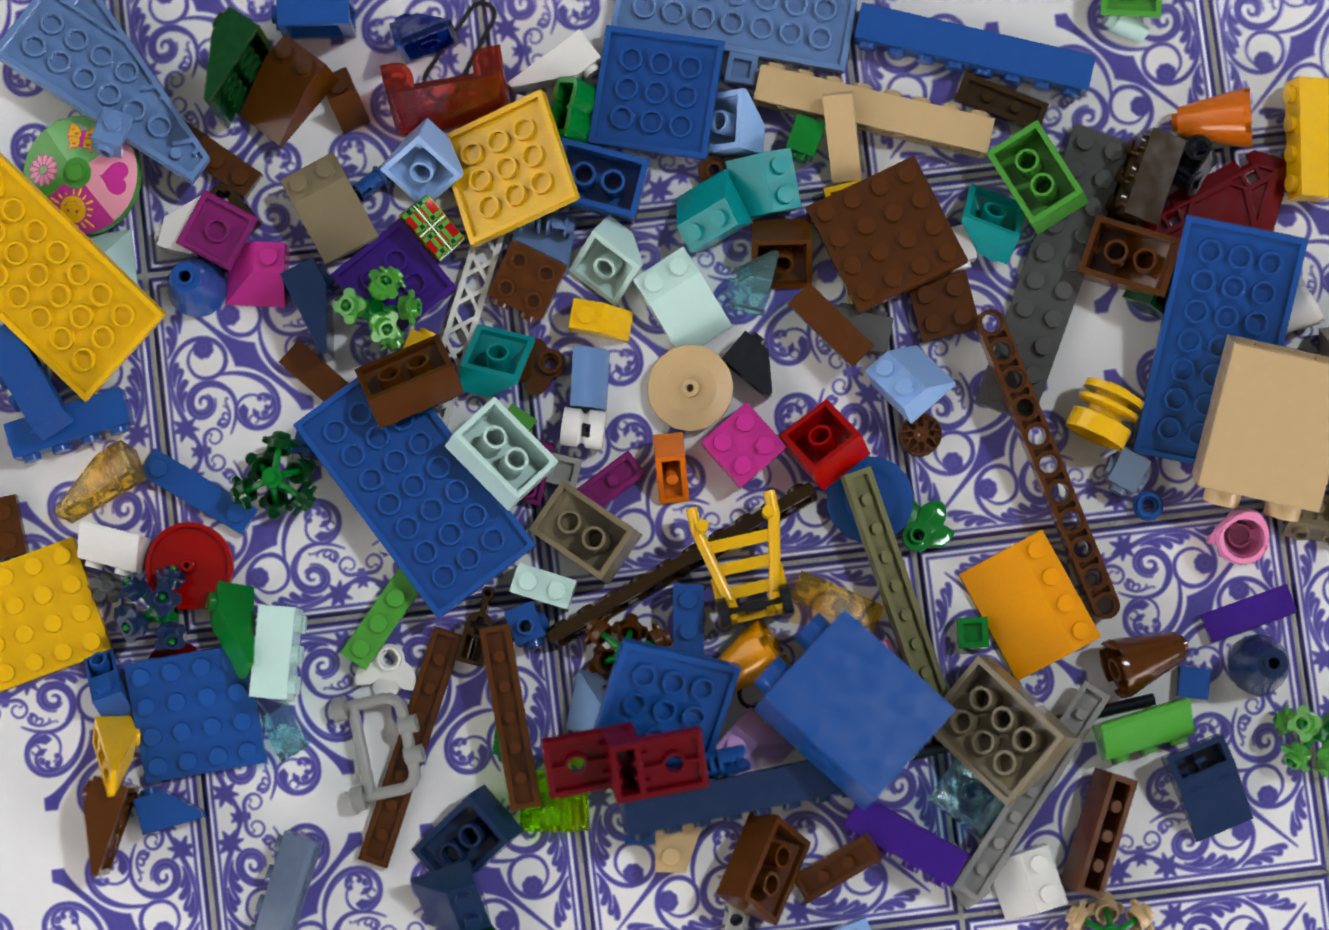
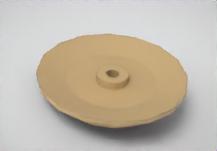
M691 344L672 348L659 357L650 371L647 386L650 405L659 419L674 429L690 432L709 428L719 421L731 404L734 389L731 371L722 357L707 347Z

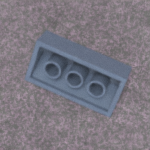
M286 830L284 835H278L273 852L278 853L274 865H269L264 882L269 883L266 894H260L255 909L256 912H259L257 923H252L249 930H297L324 840L292 830Z

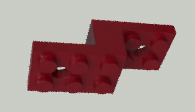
M628 722L541 738L550 800L612 788L616 803L620 804L709 787L702 730L699 725L638 737L633 723ZM672 756L682 758L681 763L677 767L669 768L665 765L667 759ZM573 758L584 760L583 766L575 770L570 769L568 763Z

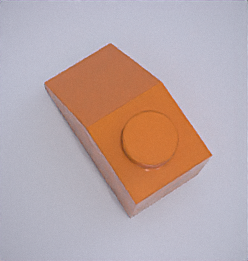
M683 432L653 435L659 503L667 504L690 501Z

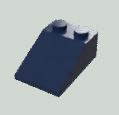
M313 257L280 273V276L320 353L330 362L334 360V297L330 287L334 281L323 262L317 264Z
M484 784L460 802L412 851L430 872L470 859L475 874H477L511 844L524 829Z

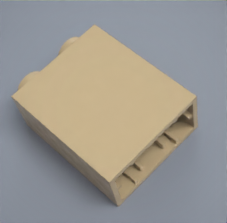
M1227 334L1191 474L1198 486L1205 487L1203 500L1223 507L1238 508L1241 496L1265 501L1262 511L1264 514L1291 522L1299 521L1302 509L1320 512L1329 478V356Z

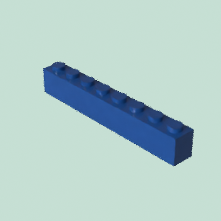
M863 2L852 43L858 45L860 50L866 52H875L876 49L886 51L887 55L893 58L903 59L905 56L916 58V62L923 65L938 63L945 65L947 70L962 72L965 69L975 72L974 75L985 79H991L992 76L1004 78L1003 81L1007 84L1021 85V83L1033 85V89L1041 92H1050V89L1061 91L1063 96L1072 99H1078L1080 96L1084 97L1088 92L1096 56Z

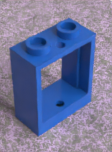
M276 0V5L271 7L272 23L276 24V30L280 31L282 36L286 34L293 40L356 38V11L352 0Z

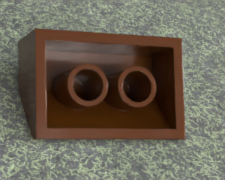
M439 334L354 369L380 429L388 425H394L404 418L416 413H422L432 406L444 401H450L464 393L453 363Z
M751 811L743 826L716 894L732 907L777 926L811 842L779 815L764 814L754 816L753 811Z

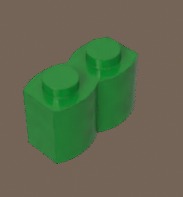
M577 77L558 78L553 90V107L551 111L561 139L564 137L587 143L596 88Z

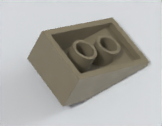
M334 152L280 180L326 266L380 238Z
M563 480L528 529L531 533L608 585L642 537V534Z

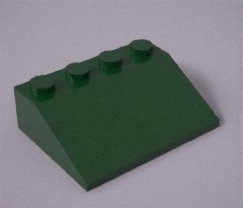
M230 6L227 7L225 12H219L212 24L214 29L211 32L204 91L205 102L227 128L230 127L243 107L265 57L273 49L260 25Z

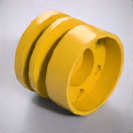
M1087 377L1083 386L1088 391H1080L1078 397L1088 405V408L1073 406L1065 426L1091 442L1112 450L1123 451L1131 431L1121 421L1136 423L1138 416L1133 411L1141 412L1144 402L1129 390L1116 383Z

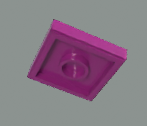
M204 190L176 244L231 272L259 218Z

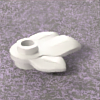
M385 644L369 668L364 670L358 666L355 674V684H372L375 695L380 693L397 694L399 687L404 690L413 691L416 683L414 669L405 662L403 650L394 644ZM389 653L394 654L396 658L392 665H388L385 662V656Z

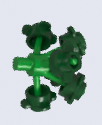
M274 431L271 436H264L262 442L267 444L266 450L259 454L250 452L245 457V462L249 466L248 478L241 480L238 476L232 477L233 487L230 489V496L236 504H241L244 510L251 509L250 502L258 497L257 489L264 485L270 488V490L259 499V506L265 508L268 512V517L272 520L279 519L280 515L284 512L292 511L294 508L293 515L297 516L301 510L306 513L310 508L314 507L316 497L313 496V493L317 487L315 485L311 489L307 487H310L313 483L312 475L316 470L315 461L312 459L307 460L301 454L296 453L292 455L291 461L286 466V471L278 468L280 457L289 456L291 448L298 447L299 442L290 439V434L283 431ZM285 477H288L294 484L301 483L302 486L296 491L285 483ZM286 492L292 495L291 500L288 499V495Z

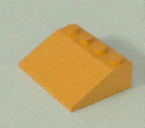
M1043 530L1032 534L959 574L981 617L987 616L988 630L1017 681L1101 638L1098 629Z

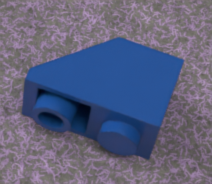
M113 647L107 651L97 652L91 657L85 658L84 663L92 703L101 717L126 716L133 713L127 682Z

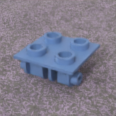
M549 213L514 229L513 240L516 239L569 265L576 216Z

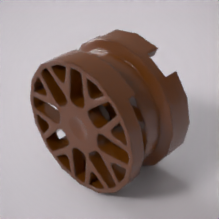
M924 413L912 424L906 419L901 425L898 434L899 444L906 453L915 457L931 454L937 449L942 438V430L938 421L929 414Z

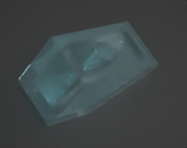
M773 250L738 267L736 278H729L726 295L731 296L730 309L764 316L779 251Z

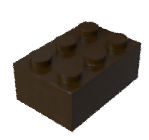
M1155 127L1131 137L1124 151L1128 155L1125 164L1119 167L1115 176V182L1118 183L1115 192L1111 193L1106 202L1105 210L1108 211L1106 217L1146 229L1157 226L1187 140Z

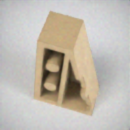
M692 823L682 825L683 831L664 834V830L656 831L655 872L686 873L701 827L694 828Z

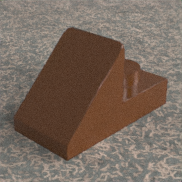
M343 67L333 72L339 80L326 96L343 133H349L371 123L347 68Z

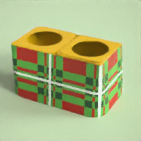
M424 195L398 215L436 260L439 259L438 262L443 261L465 239L429 195Z

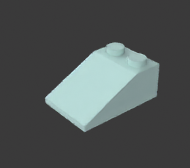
M681 247L632 279L633 286L674 348L688 344L703 346L732 327V324L684 247Z

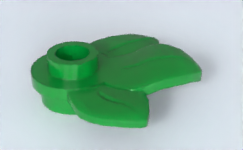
M913 500V511L902 532V542L907 549L913 552H922L928 547H944L951 541L954 532L949 527L943 525L946 519V508L943 502L931 501L920 507ZM913 533H920L922 540H916L913 537Z

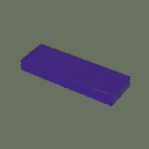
M1284 584L1200 614L1209 641L1213 643L1295 614L1297 609L1288 585Z

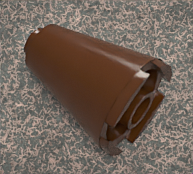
M1176 632L1106 640L1101 643V645L1105 646V649L1099 650V656L1108 683L1114 681L1118 689L1113 691L1120 698L1126 699L1132 697L1186 659L1189 647L1182 635L1179 636Z

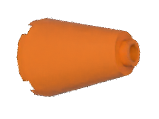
M1250 87L1237 89L1177 107V113H1171L1172 131H1178V137L1190 139L1194 136L1202 135L1207 137L1212 143L1252 148Z

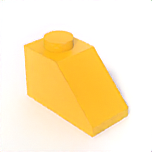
M573 298L568 326L569 332L629 342L634 312L602 302Z

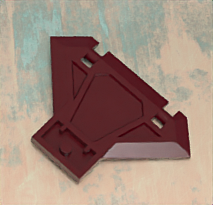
M1253 150L1245 154L1248 164L1239 167L1234 160L1208 174L1195 195L1189 197L1185 194V190L1180 189L1167 196L1170 205L1163 209L1158 225L1148 229L1181 238L1185 216L1188 214L1274 231L1285 192L1284 183L1287 176V163L1284 158ZM1254 174L1257 181L1249 184L1246 178ZM1177 216L1179 222L1171 226L1168 219Z

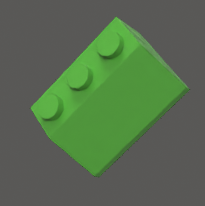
M1189 698L1175 699L1093 724L1092 726L1102 760L1111 759L1112 764L1129 760V754L1140 751L1142 756L1159 751L1158 745L1169 742L1170 747L1188 742L1187 736L1195 734Z

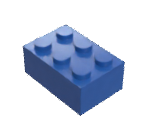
M562 137L561 141L580 196L579 200L566 206L603 216L610 215L615 219L635 223L650 168V159Z

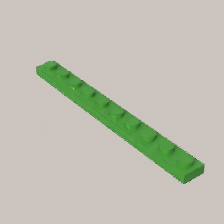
M512 403L508 410L531 432L537 420ZM398 568L340 652L364 670L369 668L378 652L419 595L400 568Z

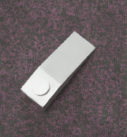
M578 29L507 82L509 90L514 94L555 86L559 77H577L580 80L584 77L587 80L600 70L601 56L580 29Z

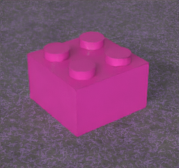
M747 401L701 441V446L740 490L787 448Z

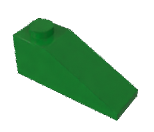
M218 581L214 591L209 592L207 595L206 610H210V624L238 677L245 679L254 663V587Z

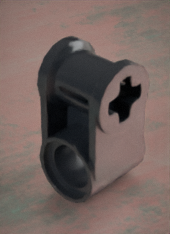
M1198 135L1187 141L1172 184L1185 190V194L1189 197L1197 193L1217 161V155L1207 137ZM1199 151H1207L1205 155L1201 157H1195V155Z

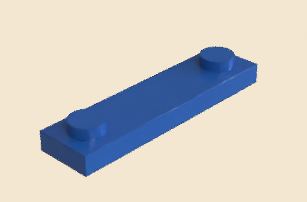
M155 448L139 472V475L241 535H244L259 510L252 505L250 510H244L241 504L238 505L232 500L230 492Z

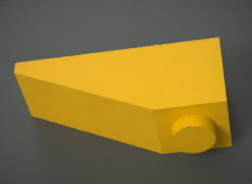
M132 716L95 717L92 744L108 796L115 795L134 759L135 746L140 745V729L135 728Z

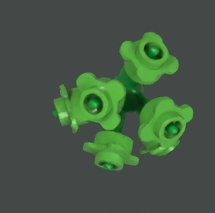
M379 266L378 269L381 272L373 269L368 274L371 279L368 285L369 293L372 295L370 299L364 300L361 296L356 295L355 289L346 288L341 299L334 302L333 309L344 317L346 324H354L356 319L360 317L369 320V328L372 331L370 339L373 342L381 343L383 346L380 348L381 351L388 348L390 352H393L395 349H401V345L406 342L403 336L407 334V331L402 332L396 326V321L400 317L401 320H409V324L414 326L416 317L421 316L422 303L420 298H415V291L409 289L407 296L399 297L398 305L384 306L381 300L395 299L399 288L405 289L406 285L402 280L404 275L398 268L389 266L385 269Z
M1285 705L1284 708L1282 707L1281 711H1276L1275 717L1272 720L1274 722V729H1278V737H1282V734L1292 735L1295 731L1300 736V740L1305 742L1304 744L1292 742L1290 746L1285 743L1281 745V750L1285 754L1283 760L1286 765L1294 770L1300 768L1303 772H1308L1310 767L1307 763L1312 759L1308 748L1315 741L1322 742L1321 748L1317 751L1318 757L1315 758L1316 766L1312 767L1311 770L1320 772L1321 777H1329V712L1324 714L1323 717H1319L1317 714L1310 712V707L1307 705L1299 706L1297 712L1289 710V705Z

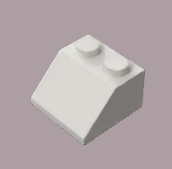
M80 520L77 558L86 560L84 566L102 570L104 565L115 567V574L128 576L133 574V572L140 574L143 571L151 539Z
M1046 843L1011 853L993 882L1006 921L1042 913L1068 904L1049 845Z

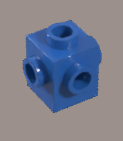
M530 601L504 612L511 627L513 643L516 642V645L520 648L525 646L526 650L544 644L542 639L548 637L546 629L551 627L545 612H539L535 602ZM530 622L531 629L528 632H524V625Z

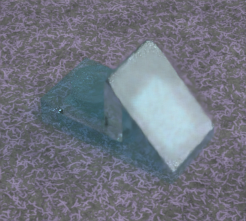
M287 702L261 717L275 753L281 762L308 747L310 739Z

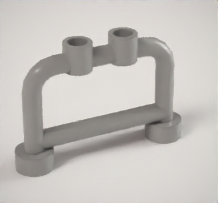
M380 693L350 701L347 700L346 696L332 698L331 708L337 722L349 720L362 780L361 786L350 788V801L354 811L367 810L370 802L405 795L413 791L421 778L419 763L426 761V754L422 744L415 745L413 733L420 731L419 721L416 714L409 715L405 701L399 695L393 693ZM382 705H391L396 710L397 728L402 738L404 747L403 757L408 767L409 776L402 783L376 788L360 711Z

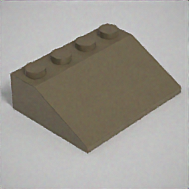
M981 655L974 659L944 696V699L956 710L933 735L1007 807H1010L1056 765L1078 739L1071 730L995 659Z

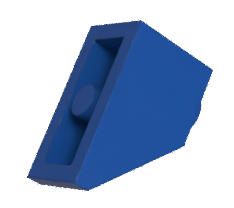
M158 786L140 791L141 797L133 799L143 835L207 817L204 809L169 790L159 792Z

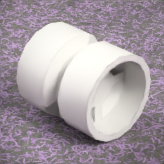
M565 406L561 425L560 445L577 447L580 443H583L587 449L602 450L607 412L589 410L586 414L583 413L581 408ZM583 423L591 424L590 434H582Z

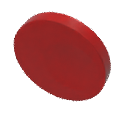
M195 522L175 524L162 531L150 545L145 560L146 578L152 591L157 588V568L163 569L164 566L174 565L180 568L182 573L186 574L187 580L186 583H182L181 589L172 590L174 593L181 595L182 602L180 605L175 606V608L182 610L205 608L207 595L209 592L214 591L218 581L231 583L234 575V557L228 542L213 528Z

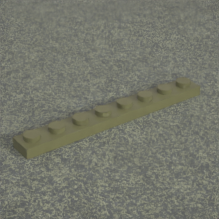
M868 466L842 475L840 479L903 662L944 698L948 693V689L872 468Z

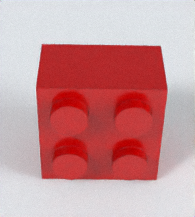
M827 399L779 435L782 442L787 446L788 454L822 490H825L838 480L840 476L847 473L870 455L862 435Z

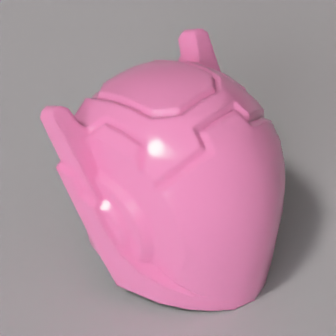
M1237 508L1231 510L1226 518L1215 527L1214 531L1207 537L1206 543L1216 545L1219 556L1230 563L1238 565L1255 564L1257 560L1262 558L1269 547L1268 525L1262 514L1255 509Z

